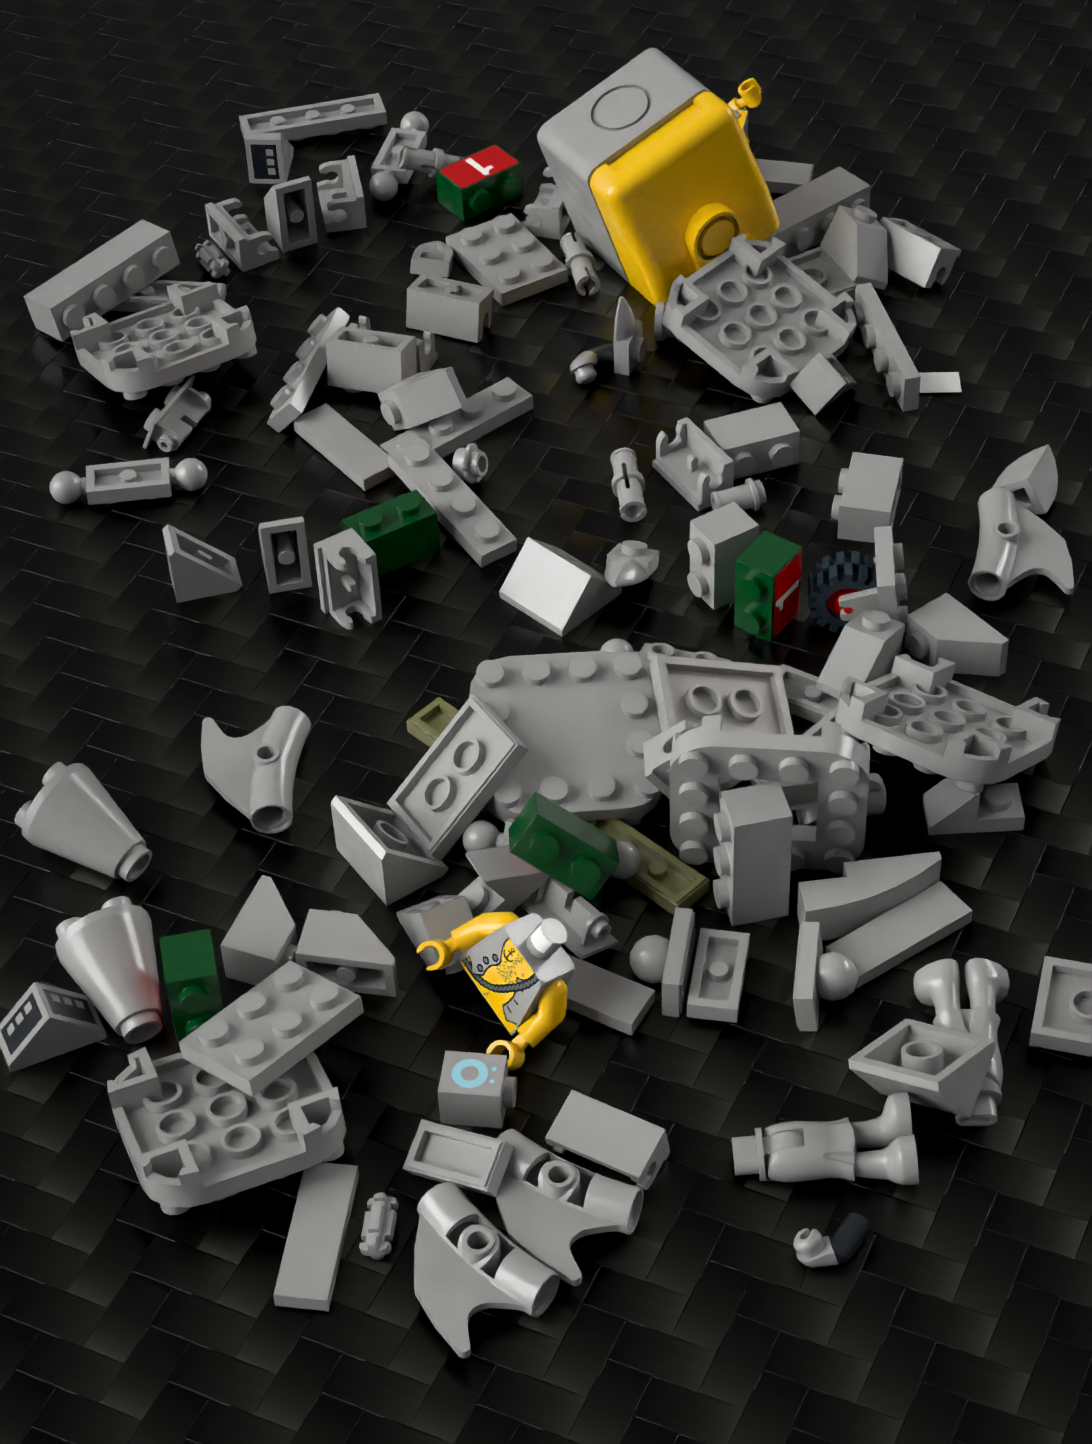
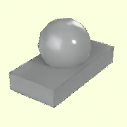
M675 908L670 940L657 934L645 936L636 941L630 952V966L633 973L640 980L650 984L662 982V1015L679 1017L683 1011L695 943V913H693V909Z
M802 922V925L799 927L793 1004L797 1028L800 1031L818 1030L820 997L830 1001L844 999L854 992L858 983V970L852 959L843 953L835 951L824 953L820 922Z

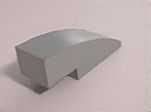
M940 851L843 862V874L840 878L799 882L797 904L799 925H802V922H820L822 941L844 937L938 883L942 860Z

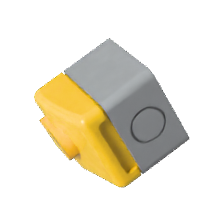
M649 48L545 122L538 131L537 140L576 232L582 235L584 243L627 282H630L655 307L657 302L667 303L672 284L680 274L685 278L691 276L727 251L732 238L744 233L746 240L757 239L765 241L780 226L768 186L733 109L657 48Z

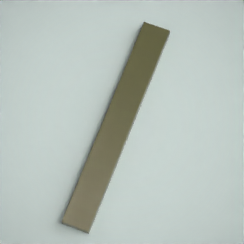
M438 697L407 720V732L431 747L459 710ZM621 819L586 821L614 838L616 842L626 841L638 849L641 856L639 870L632 877L621 880L672 915H674L676 907L689 908L709 892L710 880Z

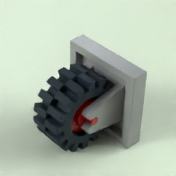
M892 526L874 527V558L866 554L863 560H861L860 552L852 551L851 557L845 558L844 551L836 552V560H832L827 555L822 558V565L816 562L812 567V573L808 575V608H810L811 617L813 619L817 617L818 625L824 627L829 623V631L837 632L839 627H844L863 610L868 609L882 611L888 614L891 619L904 623V633L906 632L908 607L899 606L901 602H908L906 576H904V573H897L896 571L904 569L902 543L893 542Z

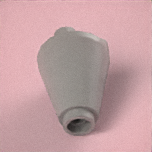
M57 762L51 766L43 777V788L38 792L34 800L26 802L16 814L15 823L22 828L21 835L36 847L112 878H123L127 882L137 879L147 868L152 858V852L146 848L145 840L87 766L83 763H73L66 766L62 762Z
M119 896L104 903L101 910L89 913L82 918L72 917L61 922L56 928L58 940L55 948L58 959L113 1030L123 1036L125 1042L129 1044L141 1043L156 1036L163 1028L161 1022L163 1012L152 922L148 912L140 906L132 905L128 897Z

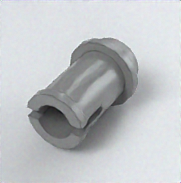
M751 478L746 479L743 485L718 492L714 491L710 494L713 510L734 501L742 510L752 508L753 511H758L761 505L767 503L762 482L760 480L753 481Z

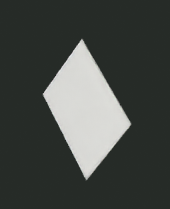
M959 372L919 373L921 376L920 393L962 392Z

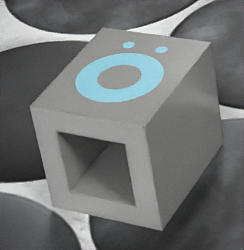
M445 1051L438 1087L441 1124L502 1128L505 1109L515 1107L517 1094V1078L508 1076L507 1055Z

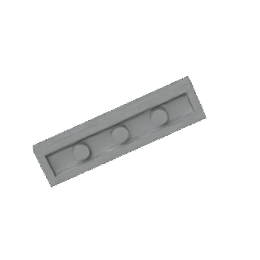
M379 93L243 115L239 116L243 138L244 132L281 133L287 141H301L307 137L337 135L340 132L355 129H372L375 126L387 124V116Z
M871 282L858 284L855 288V301L852 310L856 318V324L862 333L863 344L866 349H871L874 355L876 370L879 373L883 372L886 378L888 393L891 397L895 396L902 411L918 409L921 376Z
M339 306L327 317L320 314L310 325L307 332L311 336L299 347L295 354L299 360L290 367L283 377V381L287 383L286 386L277 392L270 403L274 409L267 424L278 433L302 414L327 364L326 340L341 326H346L350 318Z
M506 377L467 398L468 405L415 426L381 444L380 448L389 454L424 438L438 455L443 458L458 448L471 443L533 409V395Z
M424 438L388 454V466L411 491L417 489L436 510L438 521L481 568L516 551L517 539Z

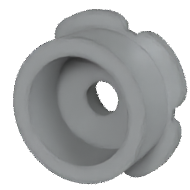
M474 443L468 444L466 448H458L453 456V471L468 484L478 483L488 471L487 455L478 449V446Z

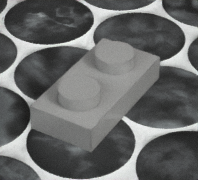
M700 928L687 1000V1017L737 1023L749 952L750 933Z

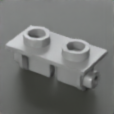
M191 375L182 387L177 384L172 388L165 399L164 405L166 406L162 411L155 408L144 425V429L148 433L142 446L146 449L152 441H155L164 452L177 450L191 433L192 428L196 427L210 411L211 397L206 392H198L192 388L195 380L194 375Z
M550 877L533 895H530L519 906L528 914H538L542 920L554 918L560 921L565 926L568 934L567 940L563 944L581 960L617 945L618 940L610 934L612 927L608 924V916L602 912L600 913L582 896L572 901L575 891Z

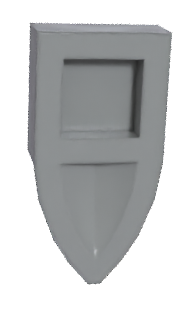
M441 241L428 242L418 246L411 258L410 273L419 274V276L428 274L448 278L452 269L453 249Z
M620 296L614 326V373L629 376L637 361L642 362L645 357L647 339L642 338V321L635 320L628 302L623 296Z
M627 540L623 541L622 544L618 543L607 554L604 572L605 580L612 587H624L643 582L658 568L660 551L648 549V545L640 541Z

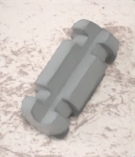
M206 240L203 244L198 243L195 250L198 251L196 258L213 278L219 279L222 275L227 276L230 269L227 268L229 261L212 241Z
M383 1192L376 1193L374 1198H370L367 1201L369 1211L365 1212L361 1239L364 1242L359 1244L361 1253L371 1256L374 1260H381L386 1254L391 1252L392 1247L389 1241H393L397 1219L395 1210L399 1208L397 1199L387 1196Z

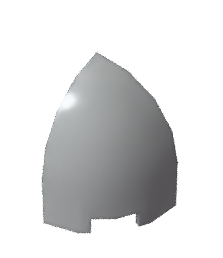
M1049 444L1032 450L1010 464L1001 473L991 489L1006 488L1015 495L1017 503L1033 514H1046L1055 499L1058 487L1055 458Z

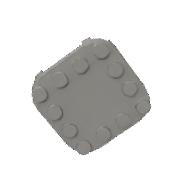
M743 233L732 238L727 251L691 276L685 278L680 274L670 290L662 323L680 341L732 384L750 394L756 402L765 404L771 402L773 397H781L793 391L789 384L819 352H830L835 358L844 352L857 326L852 310L854 300L846 291L837 297L833 296L783 256L786 243L774 236L771 243L757 239L746 240V235Z
M207 281L203 286L183 291L180 282L166 286L170 301L110 323L94 312L82 318L85 326L79 331L72 330L70 333L80 365L107 388L116 392H123L126 400H136L146 396L149 389L162 385L174 386L183 382L186 376L197 372H211L217 370L221 363L234 358L245 359L257 353L255 345L257 338L247 305L237 309L228 305L219 298L215 283Z
M588 651L518 655L485 660L477 666L476 675L471 681L469 698L473 694L482 699L529 749L483 807V812L488 810L496 819L503 822L508 818L516 819L536 791L584 821L622 819L623 822L632 826L640 824L641 818L653 810L659 800H662L663 793L645 778L643 743L660 734L661 730L653 685L647 671L642 667L641 659L636 654L631 652Z
M908 654L895 656L891 673L865 683L851 676L844 679L835 711L834 722L841 724V734L850 738H859L872 744L873 749L878 753L888 756H899L912 762L913 766L921 772L943 775L954 779L955 785L959 789L971 793H979L983 791L984 784L1004 781L1046 759L1052 753L1061 719L1049 717L1047 713L1050 704L1038 697H1034L1018 706H1013L952 680L956 666L955 662L939 658L938 664L930 667L912 660Z
M146 1047L127 1055L130 1065L115 1080H107L108 1096L115 1122L141 1187L151 1200L160 1203L161 1210L168 1215H178L186 1212L190 1207L233 1196L247 1189L305 1170L322 1161L336 1160L345 1150L343 1139L346 1134V1127L338 1087H332L314 1051L254 1097L183 1059L181 1052L151 1061Z

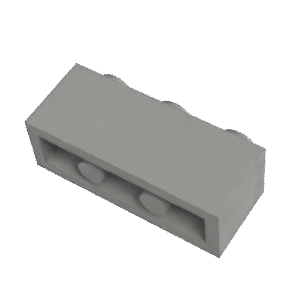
M779 781L721 791V812L714 813V826L720 846L713 848L715 867L720 879L713 880V892L717 907L719 909L726 908L732 926L789 916L793 815Z

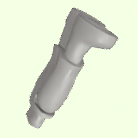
M953 959L938 960L925 965L913 977L916 997L922 1004L935 1007L936 1017L933 1020V1025L995 1040V1052L970 1118L955 1114V1121L960 1126H988L995 1124L998 1120L996 1107L1002 1101L1001 1087L1003 1082V1065L997 1035L1001 1019L996 1013L995 1003L1002 1001L1008 994L1010 982L1007 969L999 963L988 959H970L965 964L963 977L971 1009H961L959 965Z
M896 1092L889 1095L881 1116L875 1119L850 1122L849 1118L846 1117L827 1122L789 1121L766 1127L764 1129V1137H762L761 1127L755 1128L754 1136L732 1137L735 1176L759 1174V1181L773 1180L779 1182H803L825 1178H842L855 1181L859 1177L889 1180L899 1185L919 1184L915 1136L912 1134L908 1092ZM857 1148H874V1149H881V1150L857 1152Z

